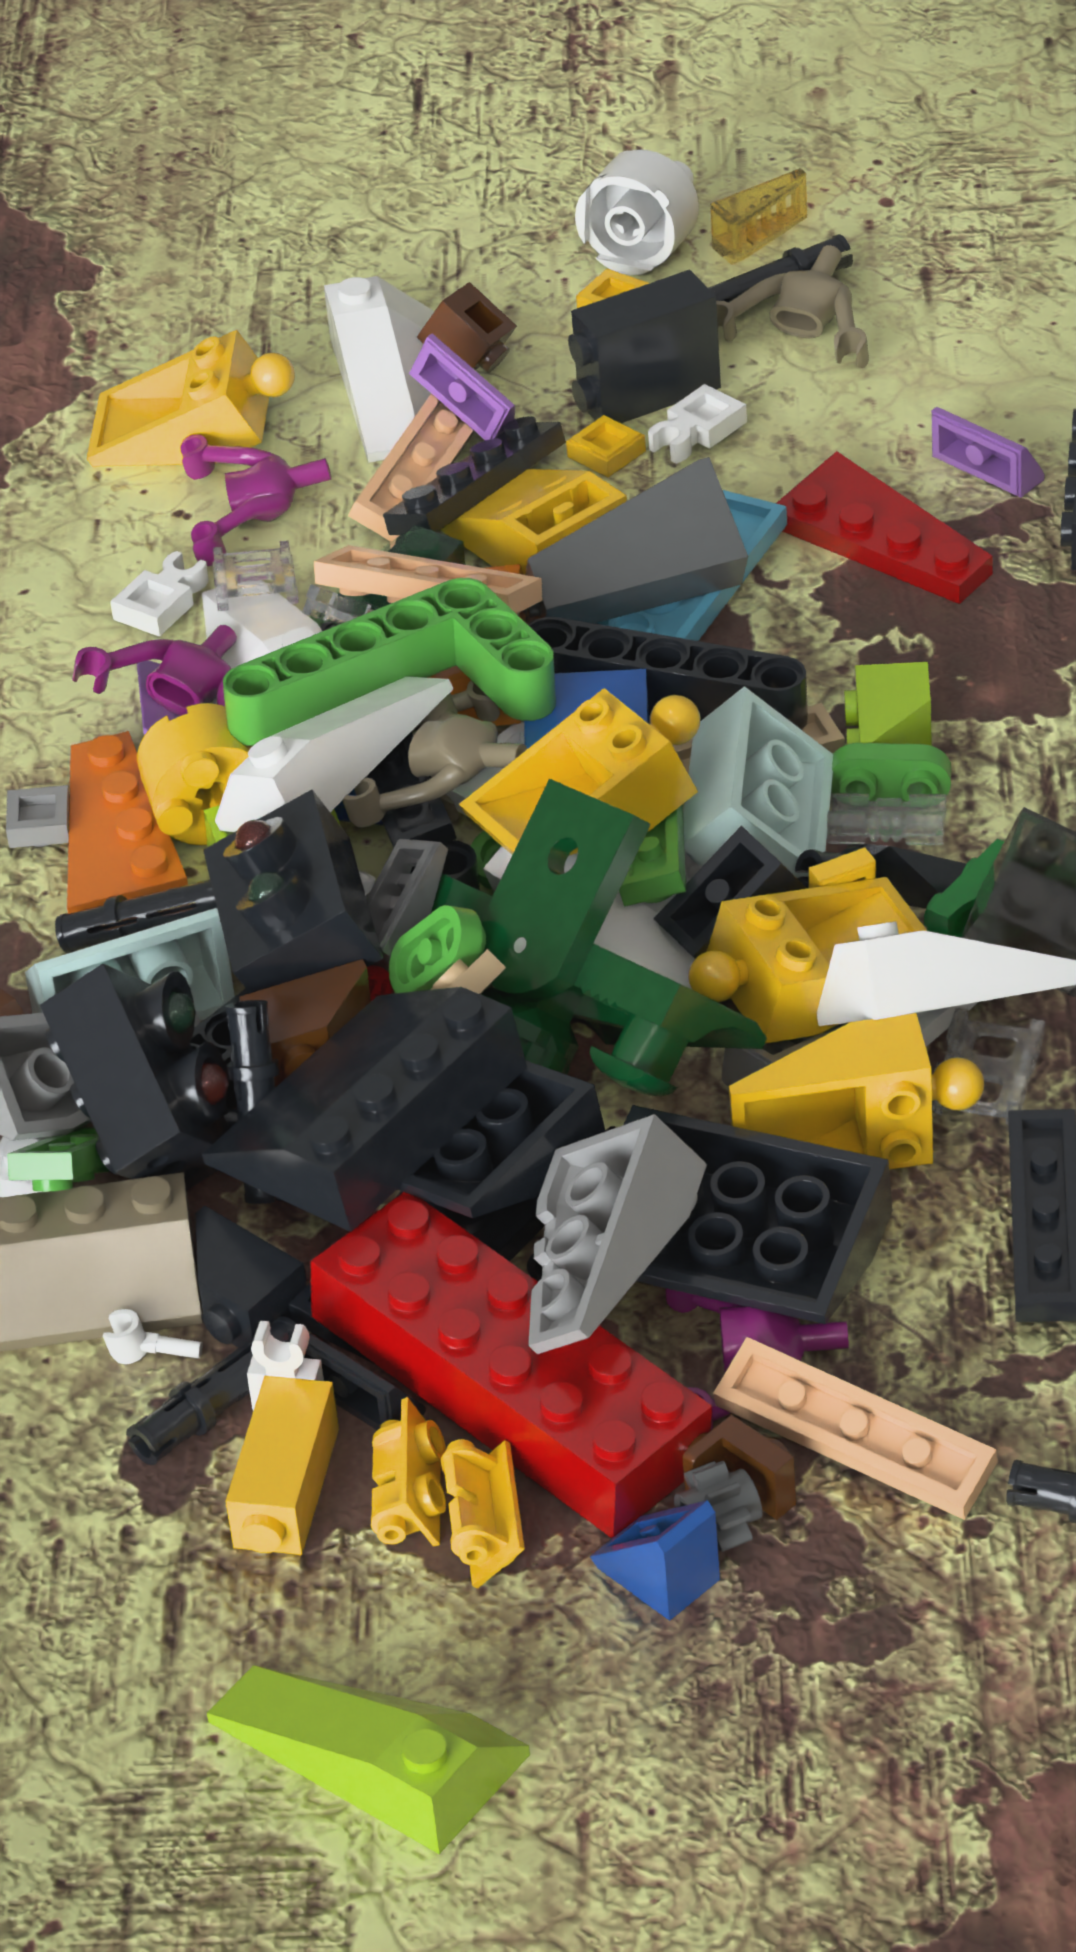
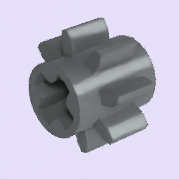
M713 1461L684 1473L689 1489L674 1496L675 1508L708 1500L716 1512L718 1550L724 1552L753 1539L747 1524L761 1519L762 1506L756 1487L744 1469L728 1473L724 1461L718 1463Z

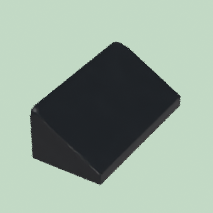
M296 1324L288 1329L289 1342L291 1341ZM309 1333L310 1339L304 1358L321 1360L324 1381L333 1383L336 1405L376 1430L380 1429L381 1424L385 1421H401V1399L406 1397L410 1399L422 1416L425 1414L426 1407Z

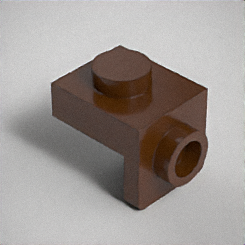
M732 1414L710 1432L702 1433L696 1437L683 1455L684 1473L713 1461L716 1463L724 1461L728 1473L744 1469L756 1487L762 1511L775 1520H778L796 1505L794 1456L789 1453L781 1442L771 1437H764ZM684 1478L685 1490H688L689 1487Z

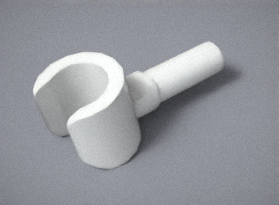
M116 1310L109 1315V1321L114 1333H103V1338L110 1355L118 1363H134L144 1357L147 1352L154 1354L159 1352L197 1359L201 1357L202 1342L145 1332L137 1313L133 1310Z

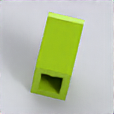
M928 662L855 665L856 690H844L846 727L858 726V728L846 729L847 744L888 743L925 744L932 746Z

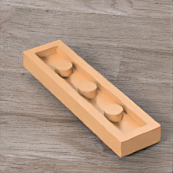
M430 394L358 496L348 516L397 545L404 535H389L383 514L403 501V493L412 488L428 484L437 478V470L454 463L475 431L433 394Z
M351 545L314 561L315 584L337 587L340 594L345 596L376 594L387 596V602L394 603L448 580L472 578L486 584L518 616L519 612L542 601V579L539 577Z
M746 1337L713 1392L717 1407L964 1520L998 1463L996 1449Z

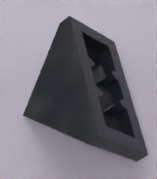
M848 843L847 848L862 849L866 847L876 860V878L887 877L907 905L926 909L931 899L937 893H943L962 874L966 863L893 846Z

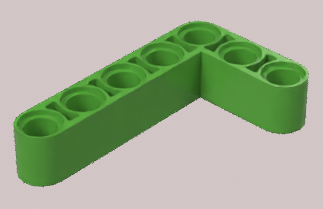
M456 578L229 670L223 678L227 728L231 735L240 743L253 746L264 738L404 677L427 678L454 666H457L505 714L521 721H534L551 714L556 707L554 652L550 645L486 584L472 578Z

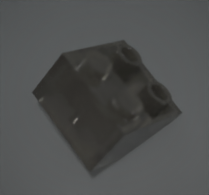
M1024 807L1016 818L978 891L961 938L1076 960V832ZM1076 985L1055 988L1072 997L1076 996Z

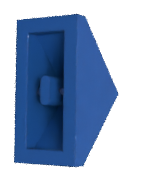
M706 1500L640 1516L593 1553L590 1558L600 1571L670 1621L720 1580L716 1512L709 1501Z

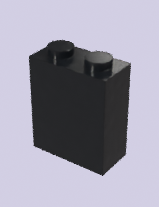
M690 269L571 311L573 334L568 337V346L575 362L577 379L572 382V393L578 408L583 413L588 412L595 421L605 415L619 423H624L672 406L704 384L716 390L721 388L716 296Z

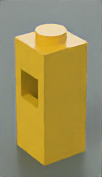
M264 1376L225 1501L233 1548L253 1550L260 1553L303 1554L339 1431L332 1382Z

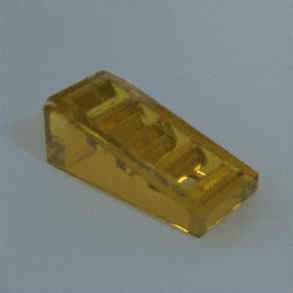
M799 168L710 203L712 248L732 265L748 258L806 219V172ZM791 194V206L786 208V197ZM776 204V212L772 213L771 207Z

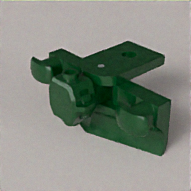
M549 779L493 896L442 873L431 910L432 913L440 906L449 905L472 909L479 916L486 934L484 952L488 949L506 967L490 984L495 988L485 990L481 995L512 1008L525 1060L567 1075L569 1066L579 1047L570 1022L572 1018L585 1020L606 1045H615L611 1055L591 1046L590 1055L597 1068L624 1088L648 1096L662 1097L673 1094L678 1089V1087L670 1084L669 1081L686 1047L763 1049L767 1037L754 1020L680 983L593 944L651 824L633 814ZM578 848L576 862L570 870L564 873L565 862L569 854Z

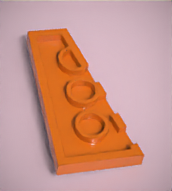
M129 731L114 735H103L90 741L71 745L68 914L103 906L107 898L118 895L132 899L169 888L188 885L187 876L171 836L164 834L158 827L140 777L137 751Z

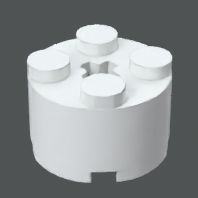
M631 150L619 153L592 181L578 200L575 222L578 234L584 245L588 241L599 254L596 259L610 270L627 275H642L652 271L654 267L659 266L671 256L691 233L696 224L699 204L693 185L692 171L686 164L680 161H673L654 151Z

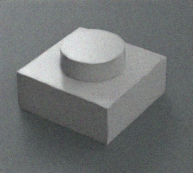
M68 785L7 790L6 833L9 848L44 847L51 844L69 843L70 796Z

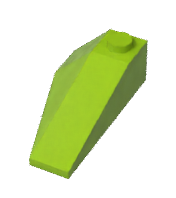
M255 1665L207 1712L208 1722L438 1854L447 1847L530 1756L529 1745L471 1713Z

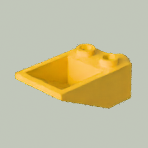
M234 330L219 338L215 336L209 337L200 342L192 351L100 393L86 459L92 467L183 465L181 443L189 435L195 434L204 436L208 445L256 446L262 443L269 397H279L290 390L295 380L294 367L287 357L279 353H266L258 358L238 330Z
M527 469L442 528L441 531L491 566L520 564L525 575L528 558L625 503L627 495L591 471Z
M603 688L591 699L582 703L575 712L459 803V805L468 817L511 855H513L549 779L641 818L651 824L648 829L650 831L698 792L672 745L685 744L697 734L700 727V713L690 699L680 695H670L656 703L651 712L649 725L608 690ZM578 848L574 849L569 855L578 853Z
M887 877L722 901L707 951L699 955L691 964L688 980L692 990L718 1003L731 998L742 1015L757 1022L767 1037L766 1043L815 1036L838 1025L819 1026L817 1019V1010L835 944L859 941L858 927L897 921L899 934L927 930Z
M917 1013L878 1020L855 1021L729 1085L731 1126L888 1159L889 1170L933 1164L932 1101L937 1100L942 1106L951 1110L968 1109L981 1098L984 1091V1077L975 1063L960 1057L943 1061L935 1069L934 1073L931 1074V1064Z

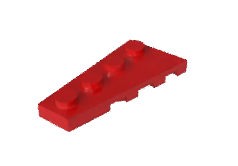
M838 451L832 454L776 503L787 508V525L782 532L958 604H961L993 574V556Z

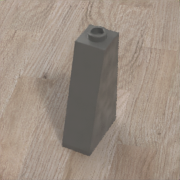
M710 457L695 461L528 558L525 575L542 579V601L523 610L527 618L535 617V620L545 617H559L588 623H598L742 585L748 554Z

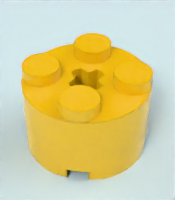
M201 703L186 707L188 714L179 716L169 721L167 715L157 721L143 737L137 752L140 777L159 829L164 834L178 841L193 845H207L204 809L220 805L230 774L248 757V752L252 747L243 745L231 735L227 728L225 706Z

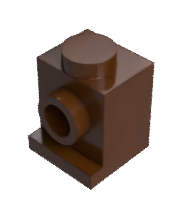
M468 282L442 300L417 338L424 344L426 338L433 333L474 370L481 367L487 373H490L509 353L510 349L505 345V342L517 325L472 283Z

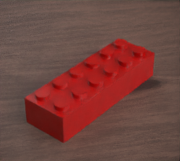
M403 1192L362 1222L352 1232L347 1233L311 1260L312 1317L491 1450H494L504 1440L509 1442L514 1467L610 1538L615 1537L638 1517L643 1516L684 1482V1453L696 1437L711 1431V1404L600 1325L587 1339L540 1354L533 1351L528 1346L531 1293L538 1281L421 1198Z

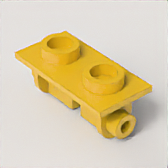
M406 1397L401 1399V1421H385L372 1438V1478L378 1487L372 1489L371 1528L378 1535L379 1540L386 1544L401 1543L406 1538V1535L421 1531L433 1547L440 1545V1514L446 1510L445 1494L440 1484L441 1457L446 1451V1445L438 1425L433 1420L426 1421L410 1399Z
M455 1440L447 1446L446 1451L441 1457V1468L445 1474L447 1493L455 1497L448 1503L452 1529L451 1549L455 1555L460 1557L463 1563L470 1565L472 1586L477 1589L503 1567L511 1564L517 1555L525 1550L511 1446L505 1440L489 1454L474 1447V1444L469 1440Z

